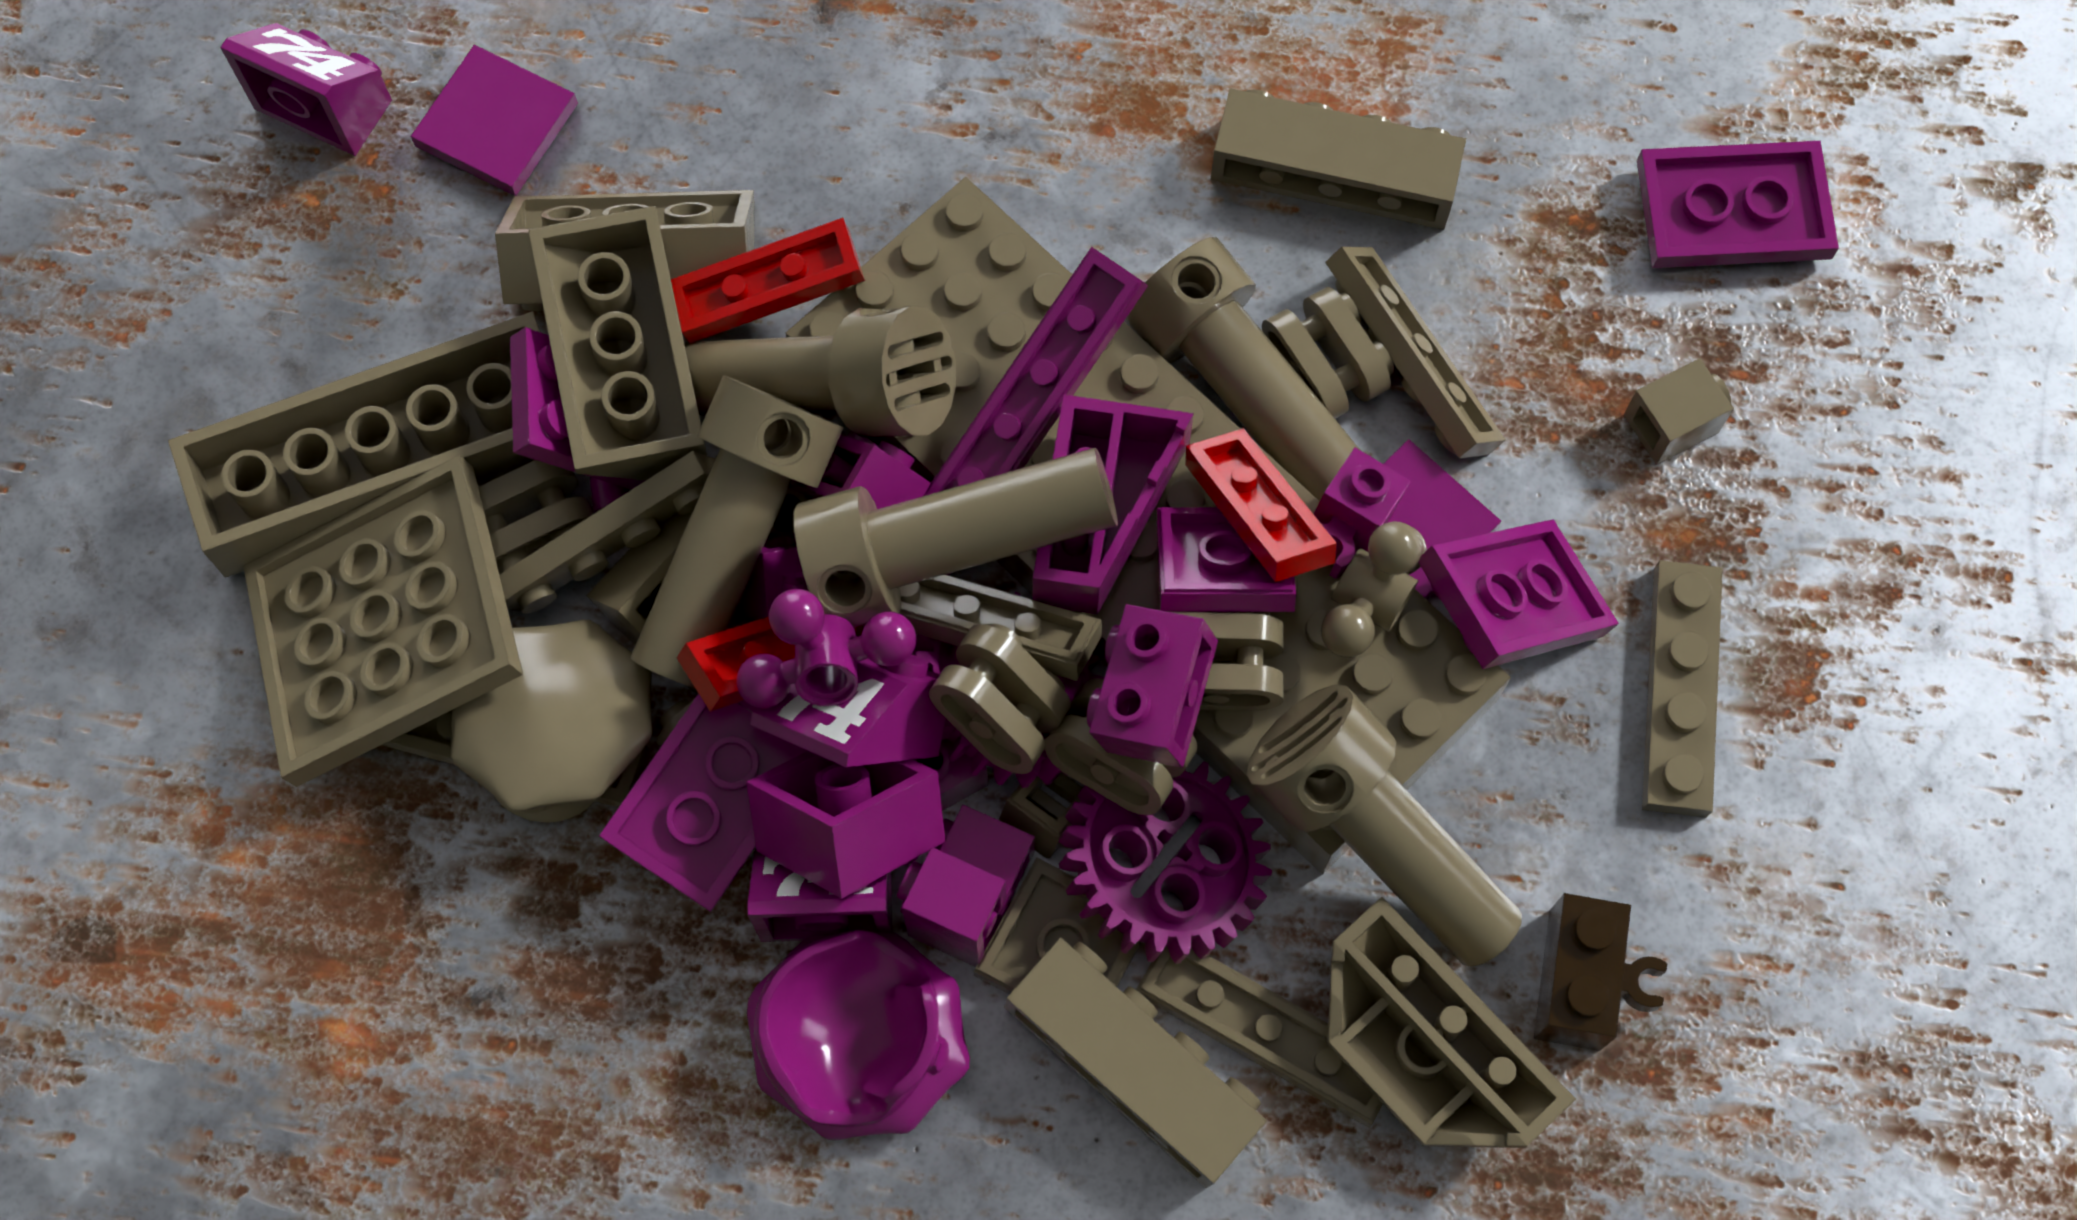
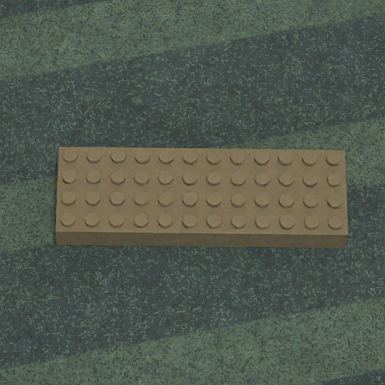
M966 176L861 267L865 281L830 293L785 332L786 338L834 336L844 317L858 308L902 309L906 306L927 307L941 319L950 335L956 359V388L951 409L943 424L928 436L868 437L877 445L884 441L910 455L915 460L910 469L930 483L1072 276V273ZM1125 322L1122 323L1073 395L1194 413L1190 444L1240 429ZM1059 417L1025 467L1053 459ZM1258 445L1314 514L1320 501ZM1186 451L1098 614L1073 611L1102 620V636L1093 654L1098 655L1100 661L1107 668L1108 664L1105 659L1107 638L1111 628L1115 624L1120 625L1125 605L1129 604L1160 610L1156 529L1157 508L1217 507L1185 466ZM1037 549L996 560L1033 596V572ZM1334 564L1294 576L1296 588L1295 612H1270V616L1278 618L1283 622V652L1279 656L1263 660V665L1276 668L1283 673V703L1275 708L1257 711L1199 710L1193 731L1197 742L1196 754L1209 763V766L1221 778L1229 776L1231 778L1230 786L1240 796L1248 795L1250 798L1248 804L1322 875L1350 847L1330 826L1310 832L1295 830L1251 784L1246 775L1249 759L1253 751L1275 721L1294 704L1317 690L1331 685L1348 686L1395 738V757L1388 770L1408 790L1499 700L1511 678L1498 665L1482 669L1474 654L1465 645L1459 629L1416 589H1414L1402 613L1389 632L1374 624L1375 635L1373 642L1364 653L1355 657H1341L1332 653L1322 640L1321 625L1327 613L1340 605L1331 600L1333 592L1342 577L1334 579L1329 576ZM1206 612V613H1230V612ZM1213 660L1212 664H1237V660Z

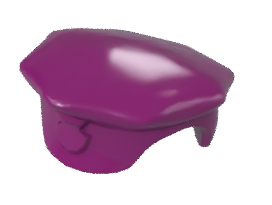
M851 930L836 934H813L805 938L754 988L748 998L746 1013L757 1083L761 1091L787 1108L816 1133L828 1140H843L868 1135L909 1133L915 1129L937 1101L964 1077L970 1068V1056L963 1030L960 991L956 980L942 971L906 939L896 933Z

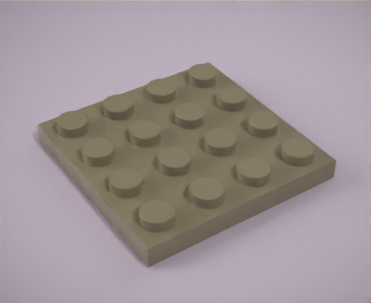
M461 455L438 465L243 566L280 775L282 779L296 787L523 675L474 467Z

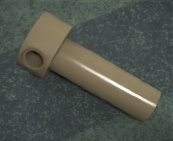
M1208 237L1179 253L1145 282L1148 287L1125 319V322L1168 363L1171 364L1186 356L1256 443L1320 501L1325 490L1354 447L1359 450L1360 448L1243 309L1256 291L1255 282L1217 237Z
M906 306L902 309L858 308L844 317L834 336L684 343L699 415L707 414L723 375L811 413L837 412L845 426L859 436H928L943 424L951 409L956 388V359L950 335L941 319L927 307Z
M723 375L697 435L699 438L719 447L720 450L630 659L661 676L694 687L676 657L685 643L728 630L792 480L818 488L842 433V426ZM777 421L776 432L771 439L764 442L765 430L769 424Z
M1096 448L877 509L868 490L862 486L799 503L794 509L796 546L809 592L819 599L823 606L824 614L840 616L849 621L854 628L865 625L869 619L882 612L900 613V587L1118 526L1110 484L1102 459Z
M1331 685L1313 692L1294 704L1275 721L1253 751L1246 773L1251 784L1295 830L1310 832L1330 826L1462 965L1470 967L1482 965L1500 954L1517 935L1522 923V913L1388 770L1395 757L1396 740L1390 731L1348 686Z

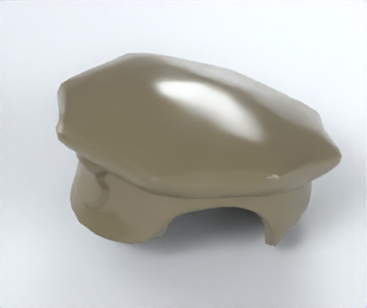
M592 620L512 628L523 675L451 710V759L454 764L491 792L505 809L529 821L560 822L588 809L596 798L601 796L649 743L652 735V671L630 659L632 652Z

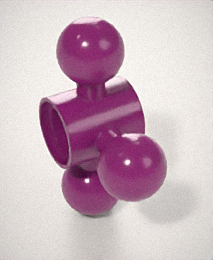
M803 589L787 590L777 596L771 604L769 623L772 631L779 639L789 644H795V658L783 662L778 657L770 654H758L750 657L741 665L738 671L737 688L741 697L748 704L758 708H770L781 703L788 695L791 684L794 683L798 695L806 702L818 706L838 705L849 700L857 691V662L870 659L878 665L887 667L902 664L912 655L915 649L916 632L912 623L905 616L896 612H882L869 619L863 628L862 635L856 637L855 629L849 621L837 615L824 614L823 606L814 594Z

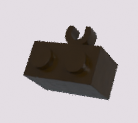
M1564 893L1549 910L1534 1039L1601 1051L1617 1037L1621 997L1624 998L1629 1006L1642 1012L1656 1011L1663 1006L1664 997L1644 993L1639 986L1638 979L1641 974L1662 976L1667 971L1668 964L1659 958L1649 956L1639 958L1632 964L1625 963L1631 905Z

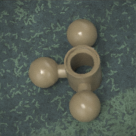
M1387 522L1379 526L1372 533L1368 543V552L1362 548L1356 552L1331 597V600L1340 605L1327 613L1321 625L1322 640L1332 653L1341 657L1358 656L1364 653L1372 644L1375 635L1374 624L1388 632L1392 629L1418 583V580L1410 576V574L1416 572L1421 567L1418 562L1421 555L1427 550L1425 539L1418 530L1403 522Z

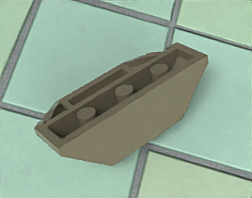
M1383 897L1377 900L1332 942L1327 1044L1422 1146L1526 1148L1576 1100Z

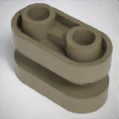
M1326 287L1305 298L1303 310L1306 319L1300 321L1292 311L1284 309L1262 322V332L1335 419L1346 414L1349 410L1347 391L1351 390L1361 401L1367 402L1390 389V375L1394 373L1392 359L1380 342L1374 341L1372 343L1360 325L1361 318L1354 301L1345 292L1338 294L1333 288ZM1316 341H1318L1319 344L1322 346V348L1324 349V351L1336 367V370H1333L1327 359L1324 357V355L1316 345Z
M534 460L478 487L499 574L595 514L588 499L585 497L566 498L578 485V479L573 471Z
M1166 611L1203 618L1218 640L1213 660H1237V664H1212L1199 710L1257 711L1275 708L1283 703V673L1276 668L1263 665V660L1274 658L1283 652V622L1270 616V612L1206 613Z
M997 623L989 625L976 624L969 629L956 649V658L960 665H948L942 670L929 690L930 700L935 708L990 762L1012 773L1027 774L1031 772L1045 750L1046 744L1041 733H1050L1059 727L1071 707L1070 698L1065 692V685L1061 679L1052 672L1043 669L1022 647V641L1014 631Z
M1089 679L1082 685L1071 701L1070 715H1066L1059 727L1052 730L1046 737L1045 752L1050 761L1063 773L1112 802L1139 815H1153L1160 810L1173 789L1172 778L1180 776L1185 771L1197 752L1196 739L1192 734L1183 768L1106 752L1089 733L1090 727L1087 724V709L1090 697L1096 688H1102L1104 679Z

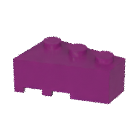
M1063 394L1053 459L1091 448L1098 450L1113 495L1118 526L1038 548L1033 572V600L1066 610L1098 614L1186 451V445L1190 444L1194 413Z

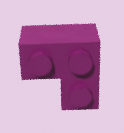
M962 804L954 821L947 818L943 819L946 842L935 848L931 847L923 864L916 861L910 864L900 884L897 898L903 900L900 912L904 916L908 937L976 967L980 963L989 942L1008 910L1035 853V836Z

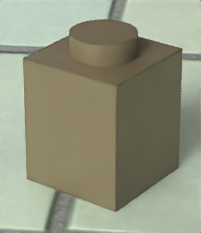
M1701 358L1636 390L1624 413V417L1655 464L1658 465L1718 434L1734 410V407L1731 404V396L1724 381L1718 375L1711 374Z

